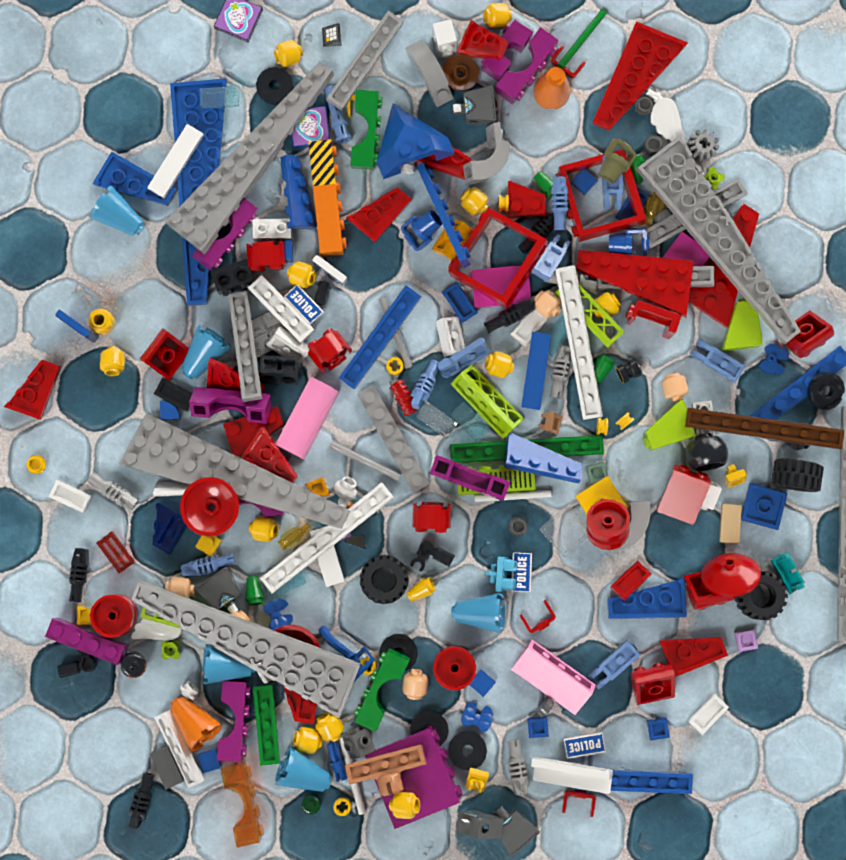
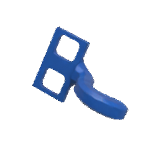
M321 626L318 629L322 638L332 648L344 655L345 658L361 663L359 657L364 652L369 655L370 660L365 665L360 664L354 682L375 661L365 646L358 653H353L337 641L326 626Z

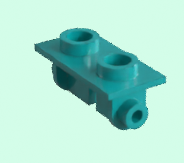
M786 552L780 553L771 560L773 568L783 581L782 584L786 586L789 595L797 589L800 590L805 587V581L799 571L793 573L791 571L796 566L790 555Z

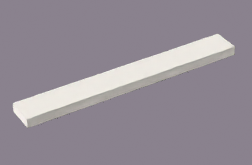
M572 265L557 268L555 271L583 420L602 417V408L576 267Z
M380 483L348 509L350 514L342 529L327 525L260 578L261 581L273 594L394 497L385 485Z

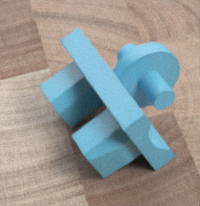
M498 557L497 564H491V571H485V575H490V583H496L495 592H506V590L516 589V579H508L507 571H516L517 561L508 559V557Z

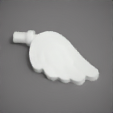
M649 89L646 96L655 102L650 115V123L656 126V132L662 135L664 139L669 140L670 143L681 135L686 143L687 139L682 129L679 111L675 102L670 98H663L660 96L661 93H656Z
M143 618L140 623L135 625L136 631L132 633L131 637L134 640H174L180 637L183 629Z

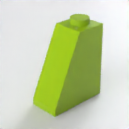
M745 298L738 299L739 302L734 304L729 325L726 328L721 345L722 352L758 348L763 345L759 314Z
M684 399L674 404L643 433L642 442L649 451L696 436L694 428L685 427L687 408Z

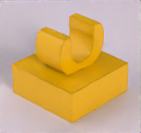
M734 464L727 466L728 470H726L727 475L724 482L727 489L746 482L747 474L744 469L737 471Z
M470 768L465 788H468L470 791L471 789L479 791V793L484 792L489 772Z

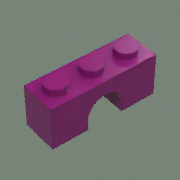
M515 19L511 24L508 23L502 32V38L509 43L506 50L515 49L522 53L532 39L533 31ZM504 55L501 60H481V71L498 82L511 68V61Z

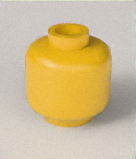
M491 3L484 9V23L492 29L505 28L509 21L512 20V11L509 10L505 3Z
M293 40L278 43L276 49H274L275 60L277 64H281L283 67L298 64L301 56H303L302 47Z
M468 187L460 197L461 206L471 215L482 214L488 207L486 204L488 197L477 187Z
M297 261L292 266H289L287 270V276L292 285H299L301 288L306 289L315 283L317 274L312 265Z
M605 292L594 299L611 318L620 312L619 307L621 303L614 293ZM593 312L597 318L602 317L603 319L604 315L601 312Z
M96 309L89 315L88 324L95 333L106 335L114 329L115 318L105 309Z
M108 347L100 353V369L108 376L119 375L125 369V354L118 347Z
M494 351L487 356L485 369L492 376L505 378L513 372L514 363H512L510 355Z
M257 516L249 524V533H251L252 538L256 541L271 542L278 536L279 525L272 517Z
M325 712L317 718L315 728L324 741L331 740V742H335L341 738L344 725L340 718L329 712Z
M301 727L298 731H295L293 746L298 752L314 754L322 746L323 739L316 729Z
M412 792L396 793L393 799H390L389 809L396 818L412 819L420 811V800Z

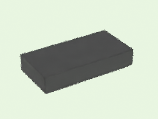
M168 745L150 753L165 790L184 782V778Z

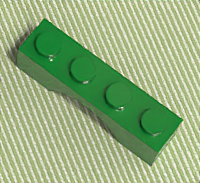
M356 90L355 112L367 121L368 133L361 143L352 146L351 169L374 170V165H377L378 154H375V148L379 146L380 135H377V127H381V116H378V109H382L383 97H379V91Z
M390 648L387 653H382L378 661L381 663L379 671L375 669L370 678L373 681L371 688L366 687L363 693L364 703L363 705L358 704L354 715L357 716L355 723L374 732L377 731L386 711L379 702L378 690L386 681L401 679L409 663V657Z

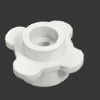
M187 681L186 684L184 683L180 686L181 693L185 698L194 700L198 697L199 689L192 682Z

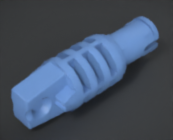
M561 176L553 177L551 190V211L554 213V230H566L565 216L568 211V188L566 186V177Z
M431 360L425 373L420 375L411 394L413 397L411 402L412 408L419 410L423 401L427 402L436 383L435 377L439 371L438 361Z
M231 553L220 557L212 555L193 560L181 565L182 575L188 578L199 577L218 572L219 568L236 565L234 554Z

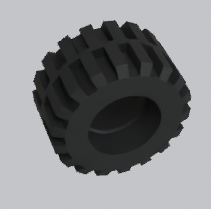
M776 459L774 460L771 484L783 489L818 492L821 491L824 467L820 464L804 460Z
M381 555L370 559L363 566L360 573L362 591L369 600L375 603H393L402 597L408 587L409 577L407 569L401 561L392 556ZM388 568L394 572L396 582L392 589L380 591L374 586L373 575L378 569Z
M761 571L759 584H764L770 592L768 603L763 607H757L751 599L752 591L735 597L734 600L738 603L736 605L737 608L742 610L741 613L749 618L770 620V618H776L778 613L783 612L782 607L787 604L785 598H788V594L784 591L787 588L785 585H782L783 581L777 578V575Z

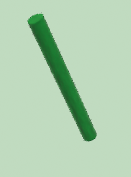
M604 9L598 12L557 64L559 68L564 69L606 16L607 12Z

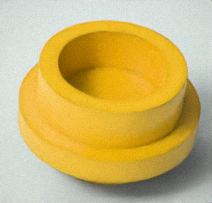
M33 455L27 460L26 467L32 474H41L46 468V461L42 456Z

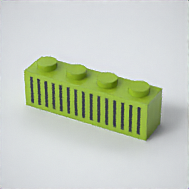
M499 465V469H491V466H481L479 470H476L510 481L507 492L536 490L535 474L505 468L504 465ZM457 485L458 496L481 494Z

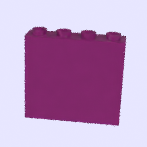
M428 726L425 730L365 755V758L368 759L417 745H422L426 765L401 772L404 788L402 792H412L419 798V813L412 819L396 818L389 809L390 799H393L395 794L392 793L389 796L381 795L394 829L461 802V796H463L459 784H455L453 779L455 777L452 766L448 767L445 760L448 759L444 748H440L438 743L440 740L439 734L436 729L433 730L432 726ZM374 779L379 790L378 782L376 779Z

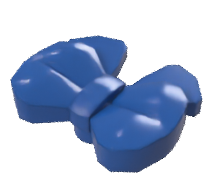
M769 344L764 347L767 356L764 361L759 363V369L766 374L774 373L777 376L785 371L783 366L776 363L777 359L788 360L789 353L785 348L782 350L778 345Z
M279 598L278 601H269L263 606V612L270 616L269 628L271 630L284 625H290L293 621V615H281L280 613L281 610L288 606V602L284 599Z
M475 702L465 705L466 709L461 717L463 726L475 725L481 732L488 731L492 723V709L485 706L479 715L476 714Z

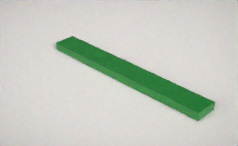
M603 435L527 439L565 457L604 454ZM507 441L450 444V458L457 463L505 460Z

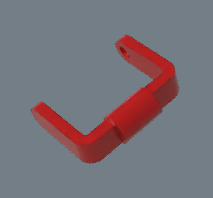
M561 45L551 59V64L555 67H558L557 64L559 62L555 59L565 46ZM583 61L575 73L571 72L566 66L562 70L565 72V75L573 79L585 66L586 62Z
M546 600L543 602L552 617L547 620L544 619L536 624L534 628L530 629L523 615H519L530 633L545 629L556 618Z
M576 789L564 792L562 813L566 811L567 795L575 798H592L590 817L594 816L596 800L594 794Z

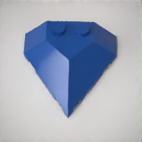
M392 103L377 159V165L383 179L400 174L402 165L434 154L438 161L454 155L447 136Z

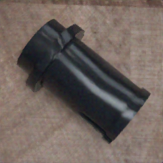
M319 280V284L316 285L318 288L314 302L325 306L329 289L331 290L330 283Z

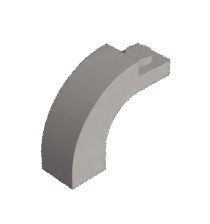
M421 39L406 47L409 59L422 76L434 105L439 107L452 100L453 96L448 87L449 83L428 45Z
M493 123L485 128L488 144V153L485 160L470 161L463 165L465 184L484 182L500 172L506 164L510 151V142L502 140L503 130L500 123Z
M650 501L628 503L630 515L629 537L625 544L613 550L625 549L636 543L643 536L650 521Z

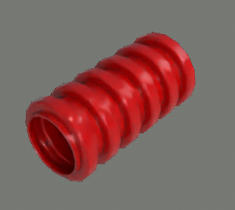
M399 380L390 385L389 389L393 391L392 395L396 396L395 400H398V406L401 405V411H404L403 415L409 416L418 410L412 408L411 402L413 397L410 396V390H407L408 386L404 385L405 381Z

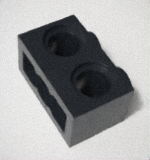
M247 259L210 270L219 295L228 296V294L234 293L235 290H248V287L255 282L251 268H248ZM240 273H248L247 278L239 280L238 276ZM223 278H229V283L226 286L220 285V281Z
M260 355L259 377L261 383L298 385L299 357Z

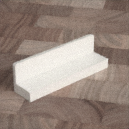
M541 757L532 758L531 767H534V781L605 794L611 792L613 770Z

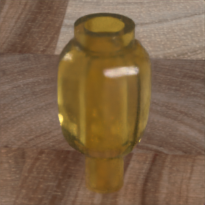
M655 192L648 197L644 209L646 215L645 225L648 226L652 225L656 215L665 206L664 202Z
M307 523L302 527H293L284 532L277 542L283 551L293 549L304 540L305 533L311 530Z

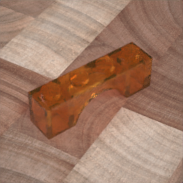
M246 761L223 766L220 770L224 789L236 792L244 803V815L233 827L236 847L260 843L262 836H264L263 825L259 824L258 821L260 816L258 804L255 805L254 797H256L255 786L250 783V777H252L250 765L247 766Z

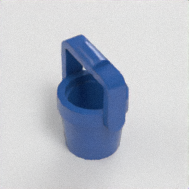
M430 210L419 218L417 215L413 216L401 226V231L409 245L415 251H420L433 241L432 235L442 226L439 215L435 211ZM410 224L415 234L425 241L422 245L418 246L412 234L407 230Z
M645 228L625 229V233L609 235V253L632 255V233H643V255L639 256H647V250H649L647 230Z

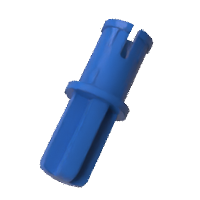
M338 742L328 743L327 749L331 759L330 765L333 767L336 782L348 779L343 762L345 759L341 756Z

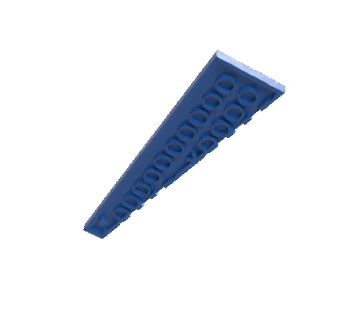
M226 78L170 83L174 141H177L187 124L204 134L177 178L179 207L220 165L227 89ZM182 237L187 305H207L210 270L192 257L197 248Z

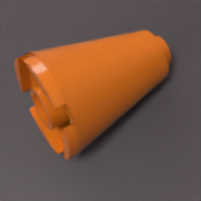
M553 67L541 75L534 84V98L545 109H559L563 107L569 100L571 93L570 84L565 72L561 68Z
M178 696L171 702L170 710L188 748L192 752L205 746L204 742L207 740L211 741L221 731L222 725L220 722L190 699Z

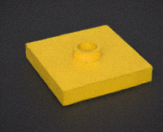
M608 476L575 495L586 515L593 504L605 499L622 503L628 509Z

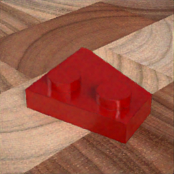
M508 181L509 218L547 215V197L544 194Z
M284 687L294 721L314 724L317 704L309 699L302 698V695Z

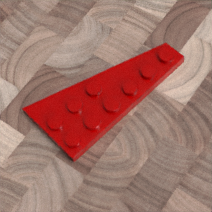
M578 250L577 271L609 283V285L619 287L625 290V292L650 303L660 305L666 310L676 312L682 315V317L687 318L694 261Z

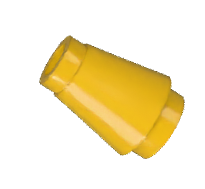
M428 577L421 579L406 593L410 601L413 602L433 595L436 587L431 578Z

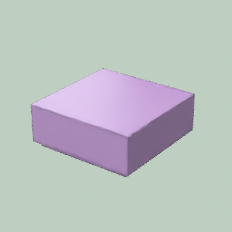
M754 629L734 632L738 652L758 649Z

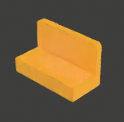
M454 219L456 225L453 227L455 231L459 230L464 240L461 242L462 245L467 242L471 228L463 221ZM444 229L432 250L452 261L456 259L457 254Z

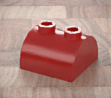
M808 311L795 320L801 332L788 341L786 346L797 357H807L814 349L823 346L826 341L834 336L833 326L812 311Z
M162 328L139 359L167 380H170L184 362L189 347Z
M701 572L684 576L687 594L694 610H703L710 606L723 605L726 602L734 601L735 597H722L709 592L702 583Z
M656 663L652 668L637 667L631 672V683L637 705L675 698V674L670 664Z

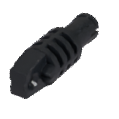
M551 213L549 217L547 215L542 216L530 230L546 238L554 230V213ZM526 238L518 248L522 253L527 254L533 248L535 242Z
M530 299L510 306L509 309L506 308L499 312V316L484 322V326L488 333L502 326L508 327L535 311V307Z
M75 548L69 575V584H71L70 602L82 601L83 585L87 582L89 549Z
M143 773L139 789L134 793L129 811L131 816L129 827L139 828L142 819H146L152 798L150 790L155 776L152 773Z

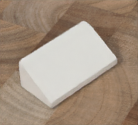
M458 316L441 318L436 321L444 358L451 357L456 352L465 348Z
M280 326L266 344L283 357H299V364L308 355L309 351L307 344L304 342L300 343L291 333Z
M177 481L156 482L153 495L157 497L181 496L189 484Z

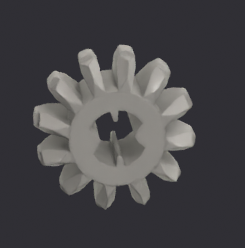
M704 129L703 133L697 130L695 134L690 135V141L687 142V146L690 147L691 153H694L693 159L697 156L699 157V162H702L703 158L709 161L711 157L716 156V150L720 146L716 144L719 138H713L714 132H711L709 135L707 129Z

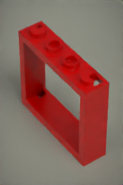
M622 149L613 151V153L627 160L626 152ZM604 154L558 167L556 177H566V186L568 188L567 217L569 220L572 219L573 226H571L574 237H577L578 243L641 226L646 221L631 168H629L627 172H623V183L634 217L583 230L567 174L583 170L584 168L602 165Z
M488 207L486 212L480 215L476 228L473 227L471 229L467 242L462 244L463 248L467 247L469 253H471L492 219L535 242V245L503 295L459 271L462 264L458 257L450 262L448 272L452 278L509 309L536 263L548 247V242L542 236Z

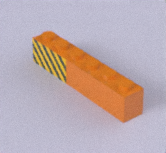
M331 139L308 142L321 257L344 255L343 249H347L346 237L342 238L341 232L345 230L344 219H340L339 213L343 212L342 200L338 201V194L341 193L340 182H336V175H339L338 164H334V157H337L336 145L332 146Z

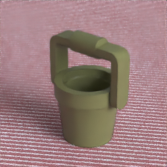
M612 139L604 153L605 159L598 175L607 182L614 184L623 172L628 171L636 157L632 147L624 140ZM617 144L623 151L629 154L627 160L613 153Z

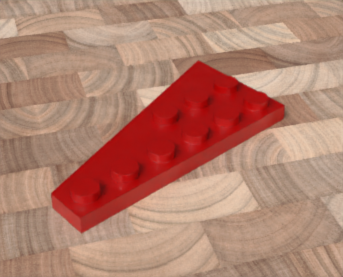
M636 21L592 124L610 131L680 54L688 42Z
M743 203L732 220L750 247L759 213ZM710 258L705 266H714V287H690L689 303L727 328L738 290Z

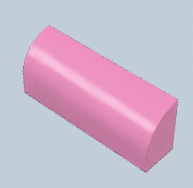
M310 377L276 445L305 460L339 392L329 385Z
M531 640L511 669L574 715L593 694L596 685L534 640Z

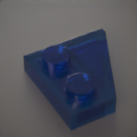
M157 503L155 508L157 509L156 520H154L155 533L152 545L171 555L187 525L184 523L182 516Z

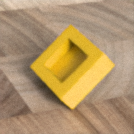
M202 535L195 547L212 556L223 540L216 536Z

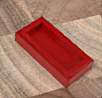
M637 560L610 588L625 601L652 573Z

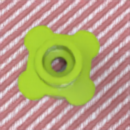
M715 167L709 168L707 175H704L705 179L709 180L713 190L717 189L718 184L725 179L724 174L717 172Z
M166 640L161 643V657L163 659H178L181 656L179 652L180 642L178 640L173 642Z

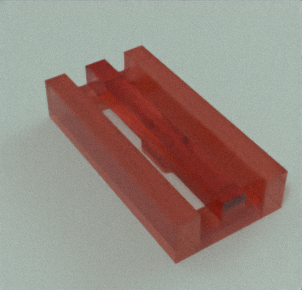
M113 531L96 542L119 574L136 562ZM110 538L114 540V542L117 544V546L129 560L128 563L124 561V559L118 553L116 548L110 542ZM103 543L108 545L123 567L119 566Z

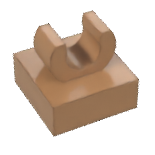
M549 411L547 414H541V417L545 418L546 421L545 424H538V426L550 434L558 435L563 417Z

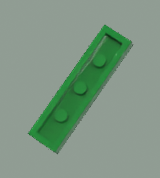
M273 684L253 686L260 766L280 764Z

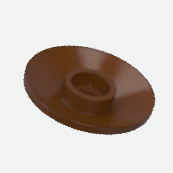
M463 54L449 57L442 68L449 83L448 86L454 90H469L477 83L479 78V68L476 62ZM456 73H461L462 77H458Z

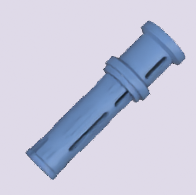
M328 86L324 89L326 98L335 86ZM328 102L333 120L331 127L335 131L336 144H344L351 141L352 137L347 130L348 122L343 118L342 111Z

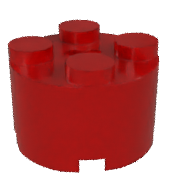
M274 241L255 242L252 245L246 244L248 268L250 267L251 271L264 272L265 268L269 267L273 271L284 270L286 259L283 241H279V245L274 244Z
M332 328L326 330L323 333V337L318 341L313 340L307 346L309 348L308 356L322 373H326L325 369L327 368L329 371L335 369L347 359L346 353L349 352L351 354L352 348L341 334Z
M417 502L413 503L412 527H415L416 532H427L428 529H435L436 533H446L447 529L451 528V504L448 503L447 507H443L444 503L422 502L420 506H417Z

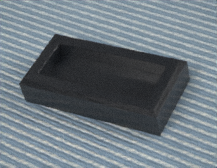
M162 377L154 395L186 412L189 411V401L193 393Z

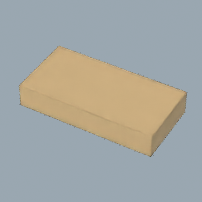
M721 504L719 542L740 543L742 505Z

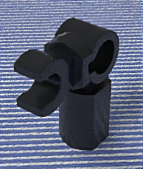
M427 540L420 544L416 553L418 557L411 561L410 566L413 567L415 562H420L421 568L419 571H423L425 559L428 560L430 555H432V559L450 567L455 555L440 547L436 549L433 543Z
M78 650L81 653L80 663L74 661L58 665L59 677L65 678L77 675L81 671H94L97 666L94 657Z

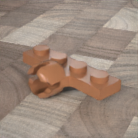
M417 745L346 764L345 768L349 785L376 779L380 794L382 796H389L392 793L396 794L403 791L401 772L426 765V759L422 745Z

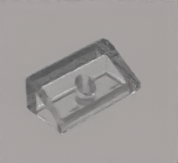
M428 401L424 403L416 416L445 439L450 436L458 424Z

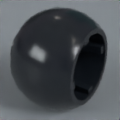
M703 433L695 436V440L688 443L686 460L694 471L714 470L723 467L728 460L727 445L719 436Z

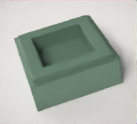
M604 462L585 466L590 485L608 476Z

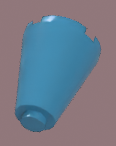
M109 186L107 190L110 192L107 195L103 193L91 210L93 213L89 214V217L128 235H139L144 228L142 225L143 220L116 189Z
M201 324L196 328L182 365L183 374L189 379L201 376L208 369L210 357L218 360L231 347L230 343L227 345L223 343L225 339L208 327L206 330L201 329L203 326Z
M498 593L456 602L455 606L451 607V617L455 619V622L502 633L503 630L500 627H504L505 606L501 605V600H504V595Z
M205 644L202 684L250 677L251 673H255V670L216 649L213 645Z
M289 747L286 750L284 756H287V758L279 764L275 785L320 792L330 787L332 778H330L329 772L294 748Z

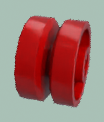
M607 499L598 501L590 507L587 512L586 533L589 541L595 547L602 550H613L625 544L629 537L630 515L627 508L622 503Z
M111 594L101 597L94 603L90 612V621L94 630L101 636L108 638L127 634L134 628L138 619V609L134 601L122 594Z
M451 645L444 647L434 659L433 671L435 679L448 690L466 688L471 684L476 675L474 657L462 646ZM454 664L458 666L456 672H453L451 666Z

